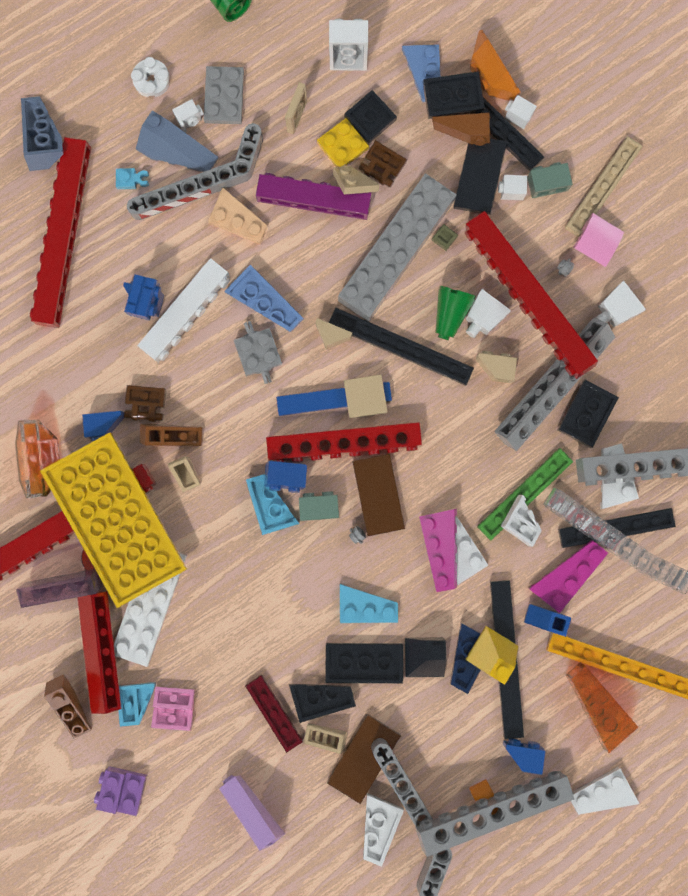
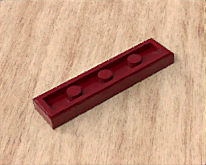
M261 674L245 685L246 689L285 752L287 753L303 742L301 736L263 675Z

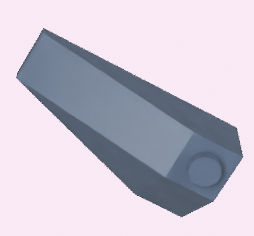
M40 96L21 98L23 153L29 171L49 169L63 155L62 137L49 116Z

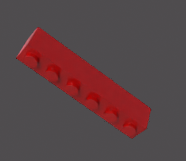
M107 591L78 595L91 713L107 714L121 709Z

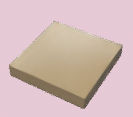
M301 82L298 83L285 115L287 132L290 134L295 133L307 104L306 86Z
M382 375L344 380L349 419L387 413Z

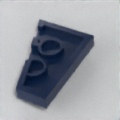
M460 623L450 684L468 694L481 669L467 661L466 657L481 633Z

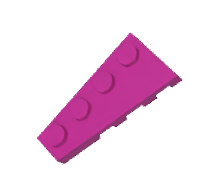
M457 508L419 517L436 592L457 588Z
M591 540L572 554L570 558L559 564L549 574L547 573L541 580L531 585L529 589L557 612L561 613L607 556L608 552Z

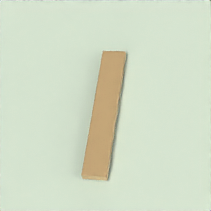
M628 136L626 137L565 226L566 230L578 238L580 237L585 223L592 213L597 215L643 147L641 144Z

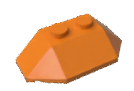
M480 30L470 63L471 72L479 71L481 88L484 91L486 90L489 96L514 101L517 95H520V90L484 31Z

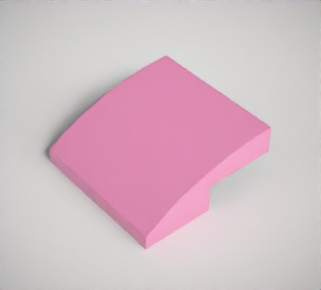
M592 213L582 228L583 232L573 248L606 267L616 251L624 232Z
M155 687L151 728L191 731L195 690Z

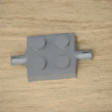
M248 321V324L245 322L244 326L247 334L234 340L245 375L247 377L253 374H262L264 384L271 383L269 371L274 367L282 365L270 328L254 331L251 321Z

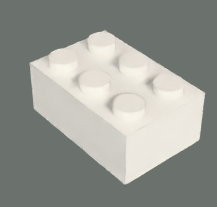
M340 18L329 20L330 70L367 71L368 20H343Z

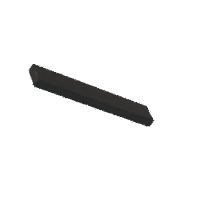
M483 97L484 111L470 114L489 113L490 133L497 140L507 141L506 149L531 171L544 159V156Z
M672 508L597 522L614 534L604 536V539H614L676 527ZM577 526L558 529L562 548L587 544L591 540L598 542V540Z

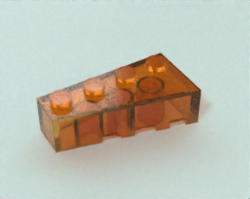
M579 663L566 674L602 748L610 753L631 735L638 726L587 666Z

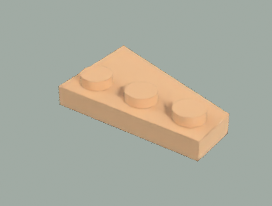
M222 188L208 220L209 224L261 245L268 228L267 225Z

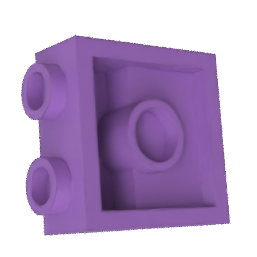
M109 766L105 772H101L99 784H102L94 798V803L97 804L96 810L112 814L120 812L137 816L147 775Z

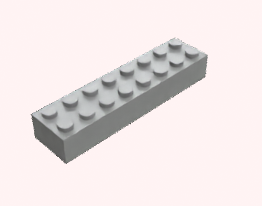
M425 173L338 295V301L369 322L450 209L457 194Z

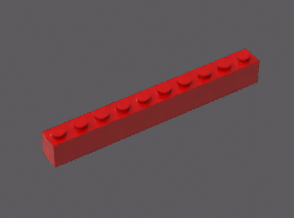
M64 137L63 155L60 157V162H57V179L53 182L54 195L50 200L51 212L46 221L48 229L47 234L43 237L44 251L40 255L41 267L36 276L38 284L37 289L33 293L34 306L30 310L31 322L36 325L60 327L91 153V146L86 140Z
M484 211L467 222L466 237L469 241L473 240L476 244L477 252L481 256H485L489 268L495 270L498 274L497 278L500 283L508 287V292L512 299H517L520 303L521 311L525 315L528 314L532 319L531 324L533 327L541 331L544 342L552 346L556 358L559 361L562 360L566 365L567 373L578 379L596 367L598 363L597 358L487 213Z
M140 464L132 470L145 494L154 490L153 486L157 483L147 466ZM63 511L0 547V581L3 580L2 576L7 573L11 575L19 571V566L26 563L28 565L37 560L36 556L39 554L45 555L54 549V545L58 543L62 545L70 540L69 536L75 532Z

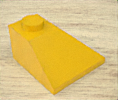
M485 626L466 660L505 685L515 669L518 645Z

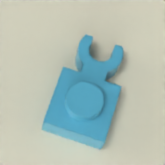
M135 168L116 169V188L136 189V184L147 187L149 186L148 181H142V178L144 176L148 177L149 173L142 170L136 174Z

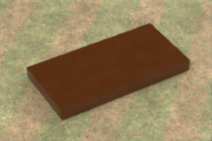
M390 454L352 461L367 537L405 529Z
M367 714L329 777L327 784L361 804L381 771V767L371 749L373 741L382 738L387 741L393 750L401 734ZM379 747L378 750L384 758L386 756L385 751L382 747Z

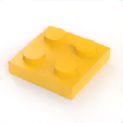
M347 118L317 139V144L336 167L349 165L369 149L367 143Z

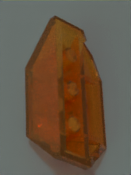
M40 420L18 421L15 447L20 485L26 499L47 497L51 490L40 470L60 460L58 438Z

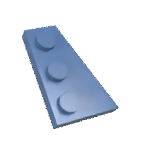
M439 45L402 46V52L408 62L407 65L413 75L421 101L425 102L423 79L440 77Z

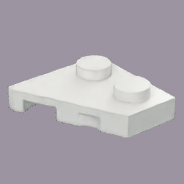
M518 495L501 527L527 546L533 547L542 530L535 521L532 510L528 509L525 503V496Z

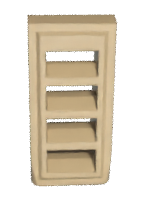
M308 723L304 744L341 754L345 749L348 732ZM313 730L316 731L315 740H311ZM321 732L324 733L322 742L319 741ZM329 735H332L331 742L327 743ZM339 737V743L335 745L336 738Z

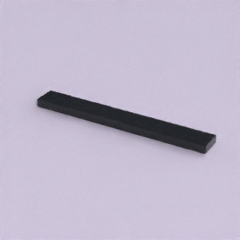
M336 307L330 318V324L352 332L353 337L465 386L474 370V367Z
M510 580L490 581L494 631L516 644ZM516 659L515 669L506 684L504 685L499 682L504 739L524 738Z

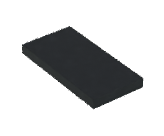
M490 139V143L480 146L468 143L453 206L454 209L476 213L485 211L488 215H491L507 141Z
M326 643L325 683L403 684V643Z

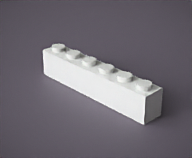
M210 258L137 346L156 362L164 361L168 357V351L172 346L175 347L179 344L182 334L192 328L193 321L204 314L207 304L209 302L212 303L217 298V292L228 285L230 281L229 273Z

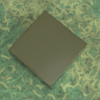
M443 224L433 236L432 241L447 251L457 239L458 234Z

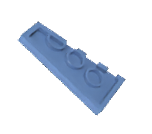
M251 265L224 291L289 332H292L304 320Z

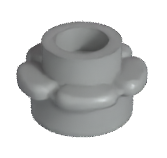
M570 258L568 260L563 259L557 267L558 273L565 277L568 276L575 264L571 262Z
M358 526L353 529L350 528L351 534H349L351 540L356 544L358 542L362 544L363 540L367 538L364 531Z

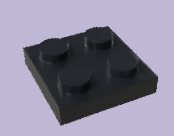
M373 90L344 114V117L347 118L368 143H371L397 120V116Z

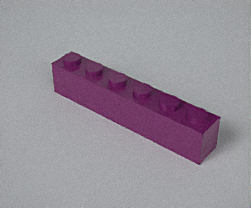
M265 173V175L259 174L256 199L260 203L367 220L371 192L344 194L340 186H331L327 182L318 184L308 179L300 181L294 180L290 176H283L282 178L276 177L272 173Z

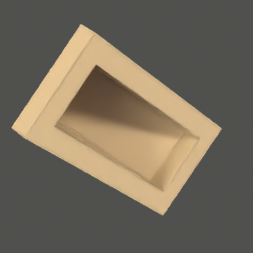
M316 319V326L326 350L351 340L352 332L321 319Z
M185 456L167 463L182 492L200 486L198 476L189 457Z

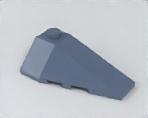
M153 110L141 127L136 150L151 160H160L172 165L177 164L201 172L212 169L218 160V156Z

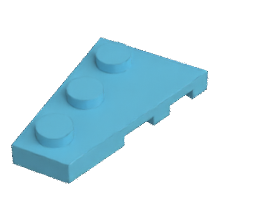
M265 474L245 480L262 535L299 524L287 505L277 494V491H271L269 487H264Z
M340 584V623H398V603Z

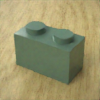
M557 162L545 168L538 166L533 168L527 176L532 199L569 191L573 185L568 163L561 164V162Z
M333 491L322 492V496L315 497L314 493L303 494V497L299 498L300 521L339 518L338 496L334 495Z

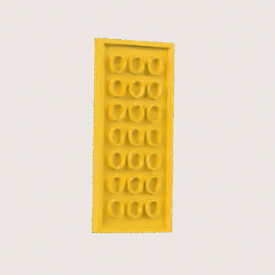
M111 432L40 470L117 608L187 570L185 563Z

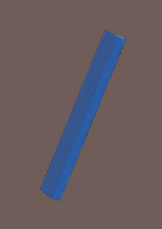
M384 382L385 400L390 402L392 401L390 383ZM345 388L276 397L279 416L348 407Z

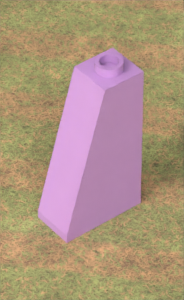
M231 775L223 781L224 785L219 788L259 851L270 847L285 835L284 831L240 775Z

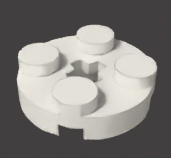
M147 57L139 62L131 73L133 84L142 96L158 97L164 94L169 87L170 76L166 66L152 57ZM149 75H154V81H146Z

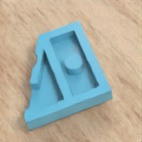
M156 682L119 686L121 709L118 710L120 727L141 724Z

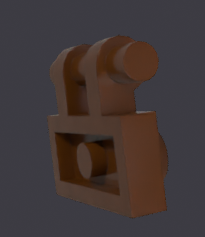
M375 140L365 156L371 162L369 165L362 162L359 169L364 172V175L378 180L379 184L383 186L385 184L391 188L394 181L388 177L390 174L398 177L407 163V159ZM376 165L385 170L383 174L374 169Z
M127 385L125 404L132 405V411L125 410L124 418H131L134 421L139 419L149 420V422L163 421L164 414L156 413V409L164 408L166 389ZM140 406L149 407V412H140Z

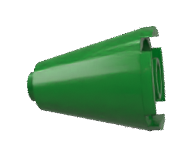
M445 286L439 287L435 333L439 334L438 338L449 340L450 337L454 338L475 301V295Z

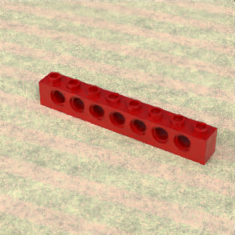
M420 422L272 436L266 437L268 461L284 462V460L292 459V462H303V458L311 457V461L322 460V456L329 455L330 459L342 458L341 454H349V457L361 456L360 452L376 455L380 454L381 450H387V453L399 452L401 448H406V451H416L418 447L422 446ZM403 433L407 438L406 442L399 443L396 440V435ZM380 435L386 436L388 439L387 444H378L377 437ZM366 437L369 444L366 447L359 446V438ZM347 439L350 445L348 448L342 449L339 447V441ZM328 441L331 447L329 450L323 451L320 449V443ZM305 442L311 444V450L307 453L301 451V445ZM289 444L292 446V452L287 455L283 454L282 447Z

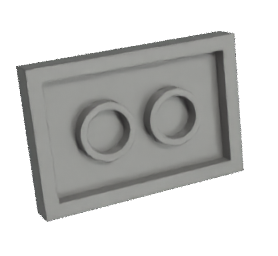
M206 66L205 123L242 124L243 67Z

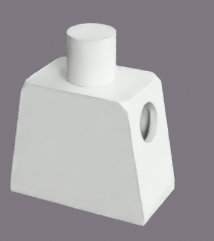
M623 281L598 306L602 313L596 319L606 323L610 322L613 327H616L638 316L646 309Z
M481 289L466 317V321L471 324L466 333L472 338H475L480 331L487 335L511 310Z

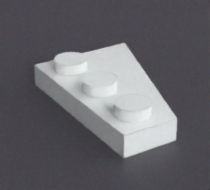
M622 443L601 449V456L625 454ZM617 464L615 470L617 473H620V466ZM616 479V483L604 484V480H602V502H600V509L639 499L634 481L623 482V479Z
M456 516L457 585L487 567L488 564Z
M619 767L572 792L574 800L571 803L578 815L639 804Z
M367 793L363 859L382 867L404 808Z

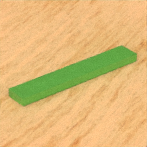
M558 448L490 513L477 528L491 541L504 529L501 525L518 495L525 496V503L528 506L573 461L561 448Z

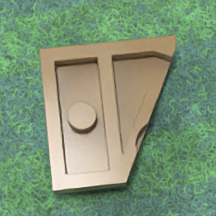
M343 165L333 168V175L344 194L379 192V183L352 166Z

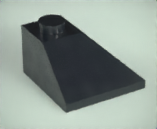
M443 637L405 638V677L445 676L446 640Z

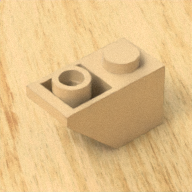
M482 351V353L476 356V361L492 381L512 383L515 380L517 358L512 357L511 354L502 353L498 356L493 355L491 351Z

